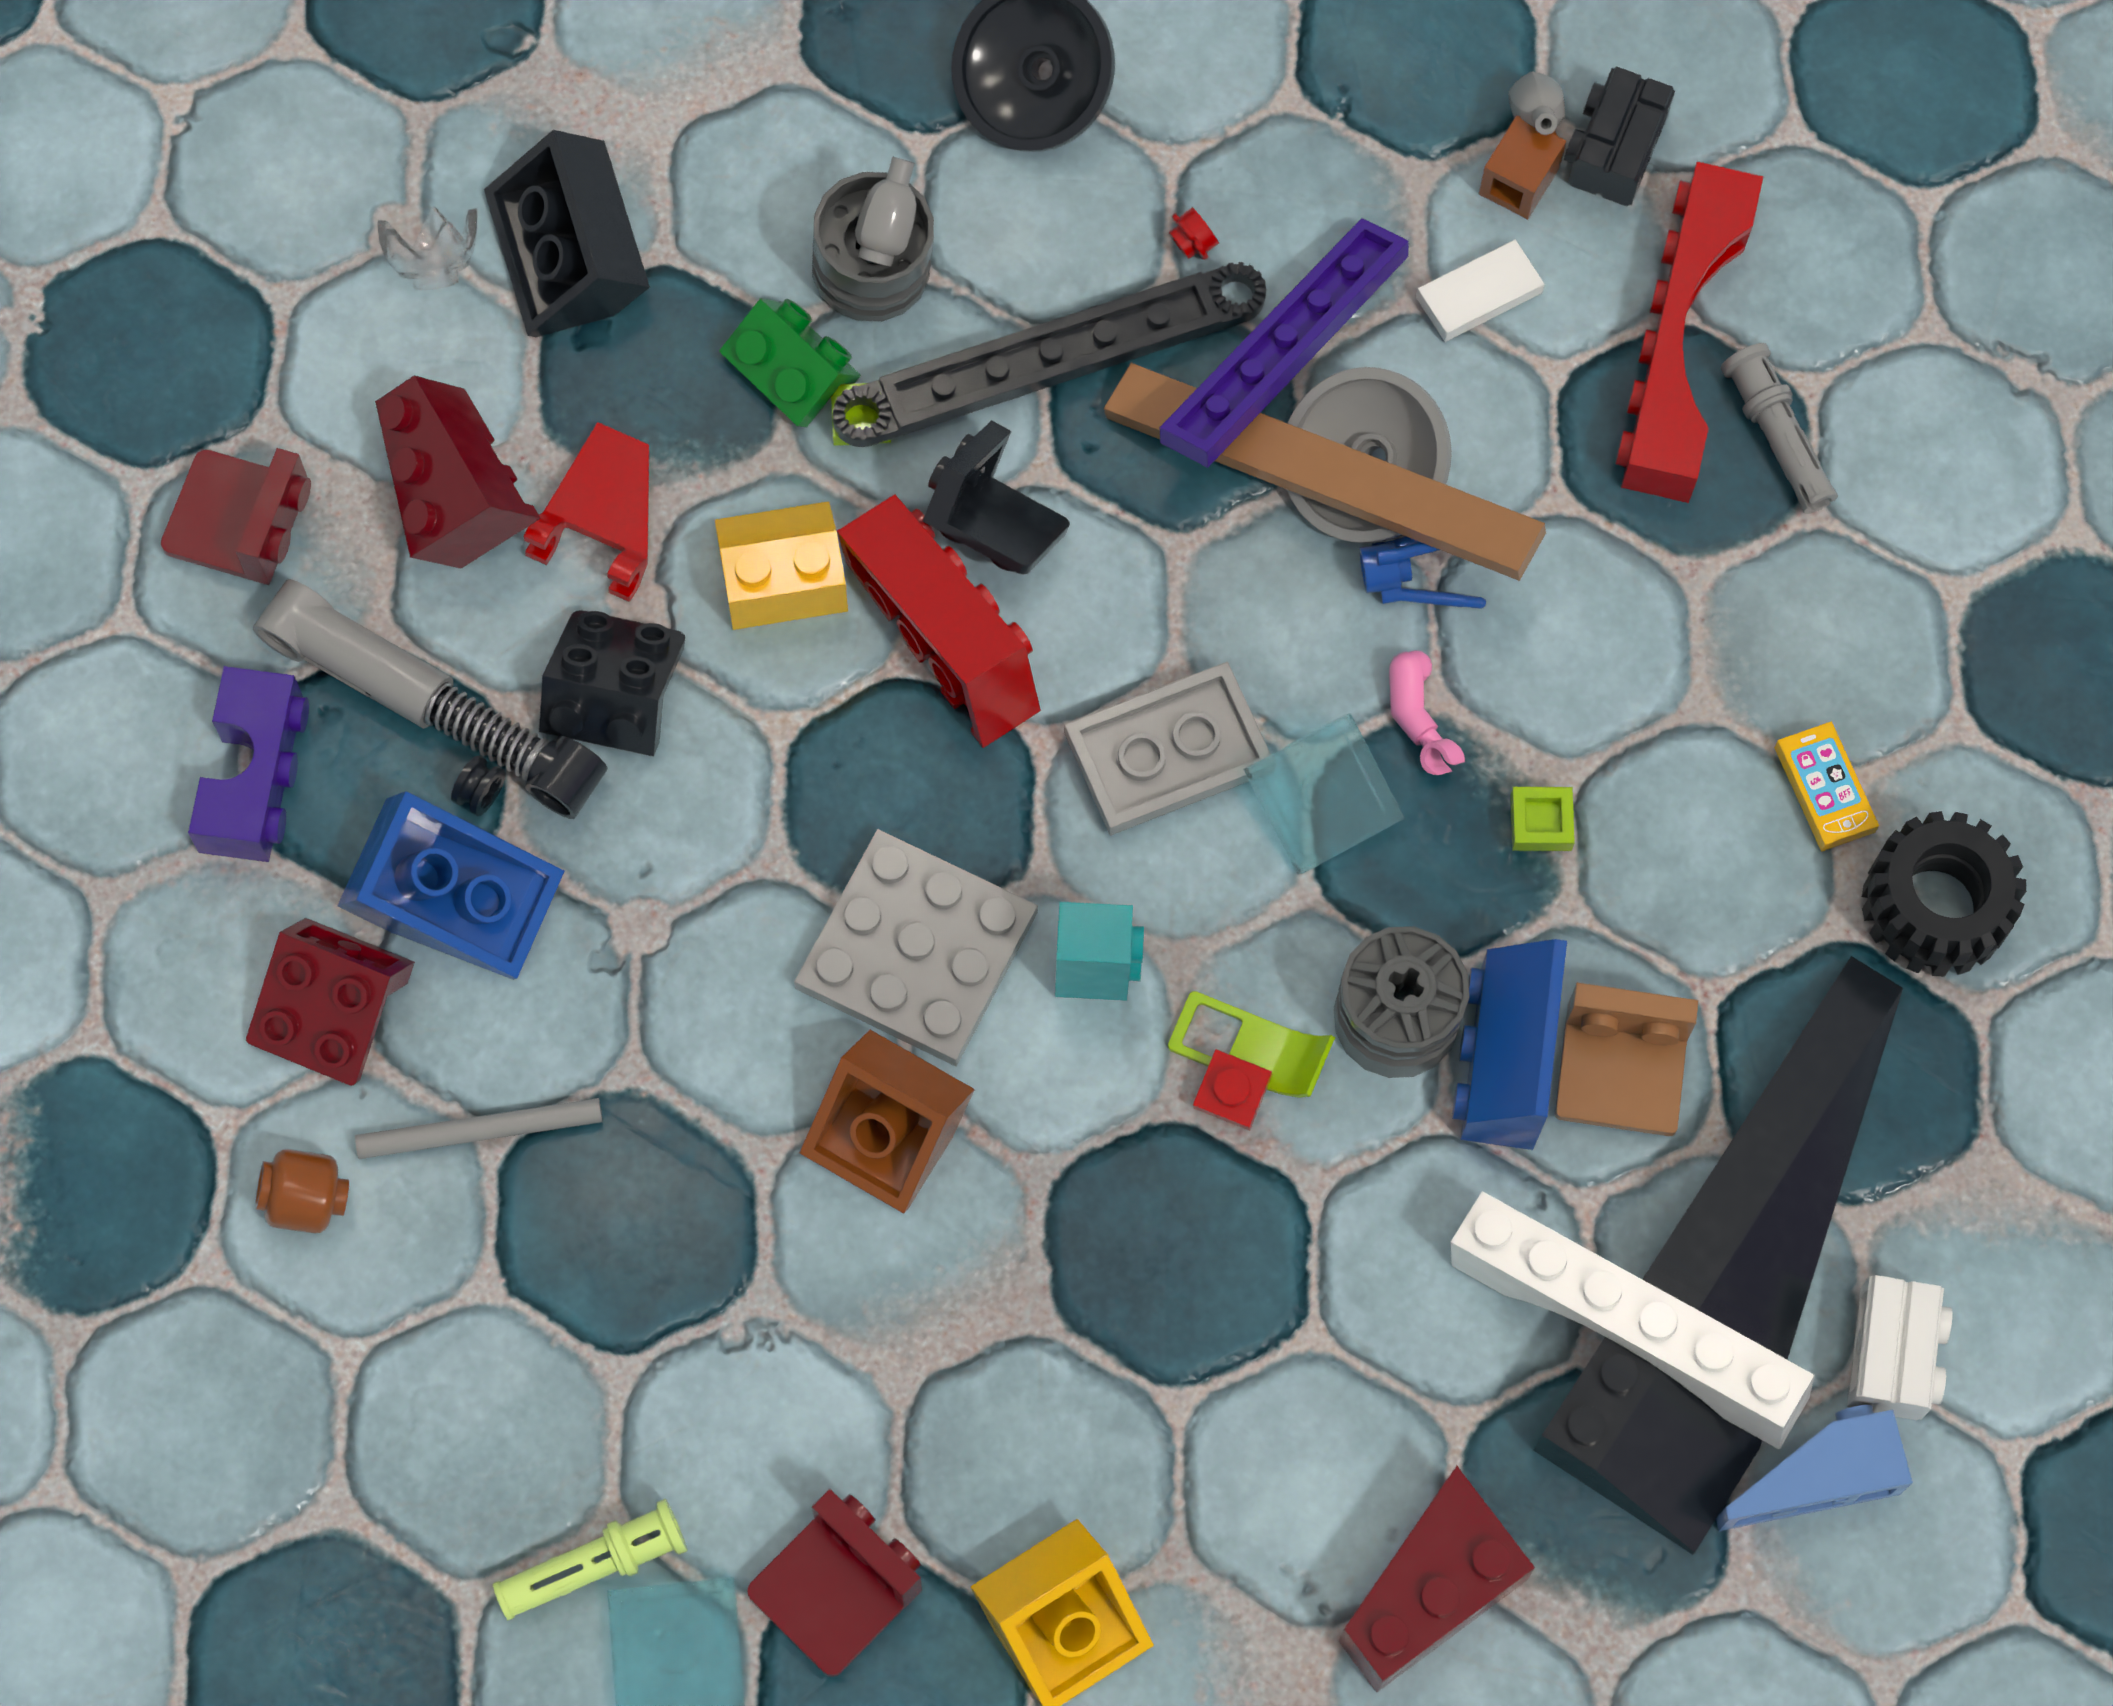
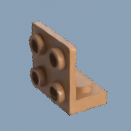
M1577 982L1567 1005L1555 1117L1558 1120L1663 1136L1675 1135L1678 1129L1687 1040L1696 1025L1699 1000Z

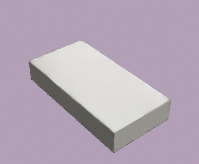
M1515 239L1419 287L1416 298L1444 342H1447L1542 294L1545 284Z

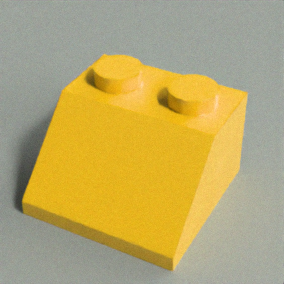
M829 501L715 519L733 630L848 612L845 576L837 531Z
M1078 1519L970 1586L992 1629L1041 1706L1063 1705L1154 1646L1108 1554Z

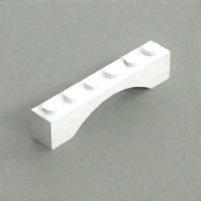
M1483 1191L1451 1240V1263L1454 1268L1504 1296L1526 1301L1553 1311L1613 1340L1675 1379L1703 1400L1725 1420L1777 1449L1781 1448L1810 1398L1814 1374Z

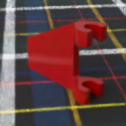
M597 422L545 510L539 514L541 519L528 526L524 534V541L530 544L525 551V556L547 565L557 549L564 528H570L622 551L614 559L608 570L607 576L613 580L608 591L610 594L630 602L640 586L648 565L649 444Z

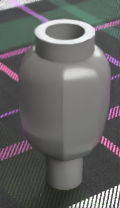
M1531 71L1517 80L1508 92L1509 104L1514 118L1516 115L1520 116L1526 123L1535 127L1540 134H1551L1565 118L1563 90L1559 83L1547 75Z
M892 157L886 179L876 183L869 190L862 205L855 230V237L861 245L858 257L881 265L892 266L894 256L905 251L916 215V198L912 189L908 186L915 163Z

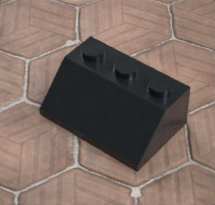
M552 130L484 189L527 336L540 337L613 317L650 288L604 140Z

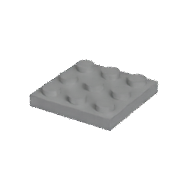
M877 829L794 981L795 989L957 1067L1038 913V905Z

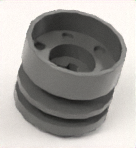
M861 172L839 180L823 195L814 214L812 277L820 296L836 312L857 321L882 322L904 314L920 300L930 277L934 240V217L925 197L910 183L908 186L915 195L917 206L912 233L905 251L894 256L892 266L868 263L865 259L858 257L861 245L857 242L855 230L860 211L869 190L876 183L886 179L888 173Z
M1414 926L1388 927L1366 937L1348 957L1334 1005L1335 1032L1346 1054L1363 1069L1387 1078L1414 1077L1436 1067L1453 1047L1470 997L1468 972L1457 951L1437 934ZM1404 986L1411 988L1413 995L1409 994L1405 997L1404 1001L1394 997V992L1398 993Z

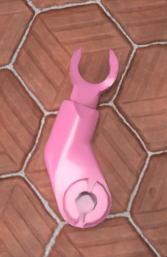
M1422 651L1402 652L1393 658L1389 667L1391 715L1415 745L1421 744L1423 746L1420 762L1422 768L1427 773L1442 775L1452 772L1451 768L1443 761L1441 754L1448 764L1457 765L1465 762L1464 753L1452 740L1442 739L1436 731L1438 725L1424 708V681L1431 675V660Z

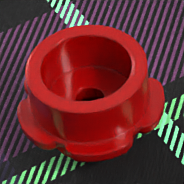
M1193 207L1180 217L1176 213L1172 215V220L1177 226L1168 233L1188 260L1197 253L1202 260H1206L1208 258L1207 253L1219 244V241L1206 222Z

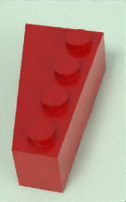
M894 494L837 530L846 564L888 621L900 616L896 622L901 635L907 643V647L919 663L927 659L929 660L930 667L942 686L940 687L941 692L954 710L965 704L973 726L971 733L981 747L985 748L1041 711L1028 659V654L1033 652L1032 645L1016 622L1007 625L998 615L1000 610L990 591L981 583L974 587L966 577L967 570L955 550L950 546L942 549L934 540L935 534L932 527L923 522L924 514L917 508L910 512Z

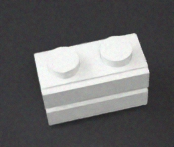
M1879 1275L1868 1277L1860 1287L1847 1407L1872 1405L1874 1413L1893 1410L1895 1417L1921 1420L1931 1410L1932 1404H1941L1945 1391L1946 1369L1936 1366L1938 1343L1947 1344L1952 1326V1308L1942 1306L1944 1288L1938 1285L1914 1281L1905 1282L1902 1279Z

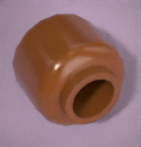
M284 1149L274 1156L272 1162H262L256 1192L255 1210L264 1211L267 1224L273 1228L314 1234L321 1233L329 1226L332 1215H344L349 1191V1179L338 1178V1165L332 1156Z

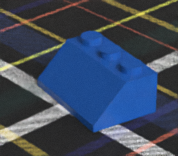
M1551 939L1487 949L1481 969L1471 967L1468 979L1470 997L1467 1004L1476 1005L1474 1026L1464 1025L1459 1052V1061L1470 1062L1467 1084L1457 1083L1452 1110V1119L1463 1120L1460 1140L1528 1150L1534 1149L1548 1116L1567 948L1566 940Z

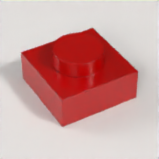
M1215 1049L1194 1100L1193 1108L1250 1131L1272 1078V1071Z

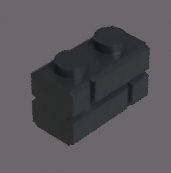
M1617 66L1611 69L1605 86L1594 82L1583 111V115L1591 117L1586 132L1577 128L1574 130L1564 157V161L1573 164L1568 181L1570 185L1594 195L1599 193L1603 198L1624 206L1632 205L1670 112L1675 95L1673 86L1650 78L1642 79L1641 75Z

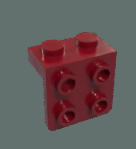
M277 448L270 466L267 467L211 450L199 451L194 457L161 538V547L164 553L169 557L270 585L277 565L283 562L288 552L291 529L297 514L303 511L310 495L311 480L307 477L300 455Z
M829 1489L812 1506L814 1519L751 1581L747 1592L751 1602L825 1675L834 1677L841 1674L922 1591L921 1577L915 1572L921 1566L918 1559L896 1538L887 1545L870 1528L876 1521L873 1515L854 1496L848 1494L841 1500Z

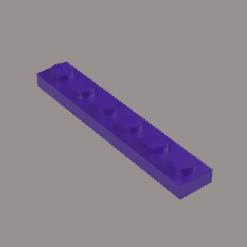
M1361 218L1159 427L1160 443L1208 468L1409 257V241Z

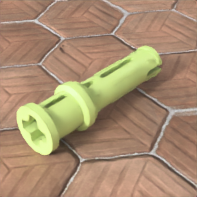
M666 1498L657 1502L656 1510L622 1525L616 1520L608 1523L607 1528L602 1529L604 1536L559 1556L552 1557L506 1580L493 1583L495 1595L506 1619L511 1620L520 1613L536 1608L558 1597L565 1596L574 1590L619 1571L621 1576L628 1575L630 1577L638 1573L639 1565L673 1550L678 1555L687 1552L688 1549L684 1537ZM655 1530L661 1531L658 1537L639 1545L634 1544V1540ZM610 1551L612 1557L598 1563L594 1561L596 1556ZM578 1564L583 1565V1569L539 1589L535 1590L533 1588V1585L539 1581Z

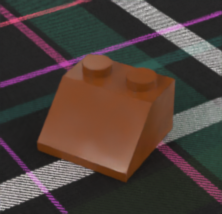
M870 1029L841 1057L800 1150V1154L904 1214L911 1206L952 1140L975 1089Z

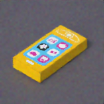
M1832 721L1777 740L1774 746L1775 751L1821 852L1876 833L1879 828L1878 821Z

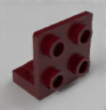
M304 918L279 932L246 1041L254 1047L350 1086L355 1085L361 1079L387 996L408 984L415 962Z

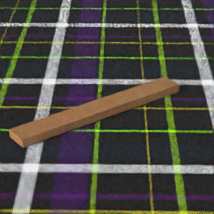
M1131 363L1105 405L1104 411L1107 419L1160 439L1159 427L1197 388ZM1262 413L1215 460L1223 465L1518 581L1521 580L1546 534L1545 523Z

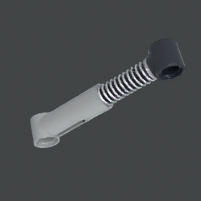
M286 580L253 626V631L256 635L281 655L298 662L305 660L424 729L435 725L438 731L444 730L445 735H453L455 741L462 740L464 746L470 745L473 751L479 750L480 755H488L490 761L497 760L500 767L506 765L509 772L515 770L516 776H522V779L527 781L525 788L538 802L563 817L575 819L607 772L608 767L605 762L581 743L565 736H558L556 740L548 741L546 738H538L537 733L529 736V729L524 728L520 731V724L515 723L511 725L510 717L502 720L501 712L493 715L492 707L484 710V703L481 702L476 705L474 697L467 700L466 692L458 695V688L453 687L452 677L335 611L322 596L298 581Z

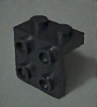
M991 420L975 436L967 434L960 442L951 459L944 456L938 462L929 479L928 487L935 491L923 522L939 530L946 539L964 544L990 558L997 567L1018 574H1028L1066 535L1070 522L1066 517L993 478L1011 430Z
M579 610L573 612L542 675L539 732L654 756L660 743L663 697L684 650L685 635L678 630L669 629L660 624H645L612 617L599 611Z

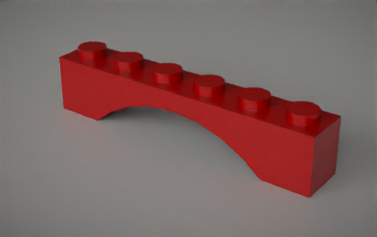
M1697 161L1691 181H1679L1672 214L1682 216L1679 231L1668 230L1661 257V263L1671 265L1667 281L1657 279L1649 313L1660 315L1656 331L1646 329L1638 363L1648 365L1645 382L1634 380L1627 408V414L1637 416L1634 432L1623 430L1615 461L1616 465L1625 467L1621 488L1685 503L1690 501L1698 479L1709 427L1695 404L1686 377L1683 354L1685 318L1701 289L1722 267L1744 252L1753 227L1764 176Z

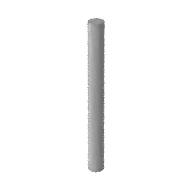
M596 1098L355 1135L358 1159L601 1123L603 1119L600 1099Z

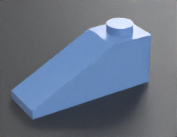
M1859 1405L1835 1413L1837 1421H1832L1725 1507L1716 1518L1718 1531L1901 1495L1913 1482L1894 1411L1888 1410L1874 1413L1872 1405Z

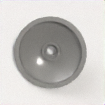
M1374 367L1353 368L1336 373L1314 386L1299 402L1288 421V424L1368 455H1372L1376 449L1382 448L1386 455V462L1445 485L1447 483L1452 453L1450 433L1446 420L1430 394L1419 384L1402 374ZM1287 490L1291 500L1303 517L1329 536L1356 543H1376L1401 535Z

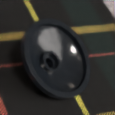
M982 0L967 16L958 33L952 55V82L957 101L966 118L975 129L998 145L1024 152L1055 149L1083 134L1103 110L1109 98L1115 74L1113 41L1104 19L1088 0ZM1049 60L1053 66L1052 74L1048 79L1042 80L1039 76V68L1042 63Z

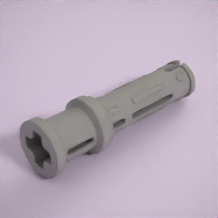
M1758 343L1748 346L1726 359L1721 365V370L1726 378H1732L1745 402L1742 410L1746 418L1751 419L1754 423H1758L1761 430H1763L1785 476L1796 493L1805 514L1817 512L1830 505L1831 501H1835L1838 495L1829 479H1827L1815 452L1794 416L1795 414L1790 407L1793 401V393L1788 385H1781L1768 360L1771 352L1767 344Z

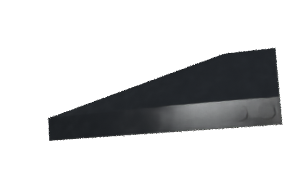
M1853 956L1850 957L1642 1280L1788 1360L1903 987ZM1605 1337L1547 1426L1533 1451L1693 1555L1758 1453L1762 1440L1725 1420L1703 1400L1645 1359Z

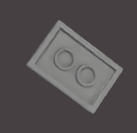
M1228 661L1064 724L1066 739L1110 836L1274 772L1275 762Z

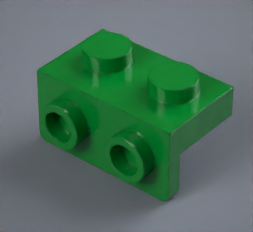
M760 298L719 352L797 427H808L841 384H855L861 375L848 363L852 356L840 343L828 336L822 338L809 326L812 322V317L801 306L789 299L781 302Z

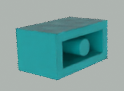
M1059 902L1055 997L1127 1001L1129 981H1141L1144 926H1132L1133 905Z

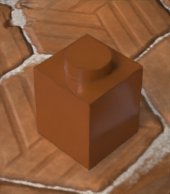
M1516 115L1484 167L1479 195L1528 220L1560 169L1567 141L1560 138L1555 131L1548 135L1540 134L1535 127L1529 125L1520 116Z

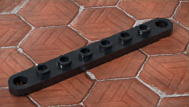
M1231 262L1227 266H1221L1218 269L1203 274L1199 272L881 376L879 380L861 386H852V389L842 391V395L836 399L833 408L835 432L840 439L849 445L869 447L1254 319L1264 306L1267 290L1265 279L1262 278L1259 270H1254L1252 265L1246 266L1243 262L1238 264ZM1240 282L1250 288L1253 296L1246 304L1242 302L1241 305H1238L1235 302L1233 305L1231 304L1232 301H1226V297L1222 296L1221 289L1228 283ZM857 405H867L877 412L879 418H877L875 424H871L870 428L868 426L865 429H861L859 426L855 428V425H849L848 419L846 420L845 415L848 410Z

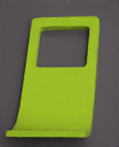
M1192 991L1189 994L1168 1042V1049L1171 1052L1209 1066L1212 1059L1211 1056L1182 1044L1197 1007L1204 1005L1242 1022L1229 1055L1272 1071L1273 1075L1267 1088L1268 1091L1297 1098L1311 1097L1334 1042V1036H1317L1301 1033L1197 991Z

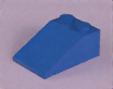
M405 791L385 800L337 906L393 934L515 980L519 976L565 871Z

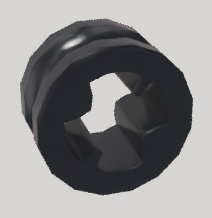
M480 755L475 756L467 763L458 776L451 793L452 802L457 805L469 803L471 813L476 816L483 815L492 806L503 787L506 777L505 770L499 766L489 769L485 758Z

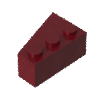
M414 375L375 401L410 558L461 569L541 519L535 507L524 503L514 486L518 478L510 466L500 462L491 446L495 439L464 388Z
M1458 1466L1454 1468L1350 1619L1338 1641L1376 1693L1526 1582L1535 1569L1534 1565Z

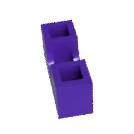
M223 667L212 722L222 743L249 747L254 750V754L246 770L236 777L230 779L200 777L188 834L198 853L269 862L273 843L280 844L282 842L286 828L285 808H280L284 788H292L294 786L298 768L297 753L292 752L296 732L303 733L305 731L309 716V699L303 697L294 675Z

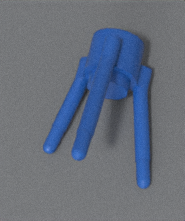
M1406 536L1359 548L1366 593L1380 592L1382 604L1406 601L1479 609L1486 606V600L1482 597L1401 588V582L1412 581L1410 558L1439 551L1437 548Z

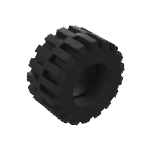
M1942 811L1929 813L1923 824L1918 817H1915L1905 822L1900 832L1895 830L1868 872L1869 876L1863 884L1861 897L1868 898L1862 908L1864 921H1875L1869 934L1876 944L1885 940L1890 945L1885 954L1894 962L1900 955L1910 960L1906 968L1908 970L1919 973L1924 965L1930 966L1932 976L1945 977L1952 966L1957 975L1969 972L1976 962L1982 965L1991 958L2021 916L2025 904L2020 902V900L2027 892L2026 879L2016 877L2023 868L2019 855L2008 857L2006 851L2011 843L2003 834L1995 840L1988 834L1992 825L1981 819L1976 826L1967 823L1968 814L1955 812L1950 821L1944 820ZM1925 871H1939L1953 876L1968 890L1973 902V914L1960 918H1950L1934 913L1918 898L1913 886V876Z

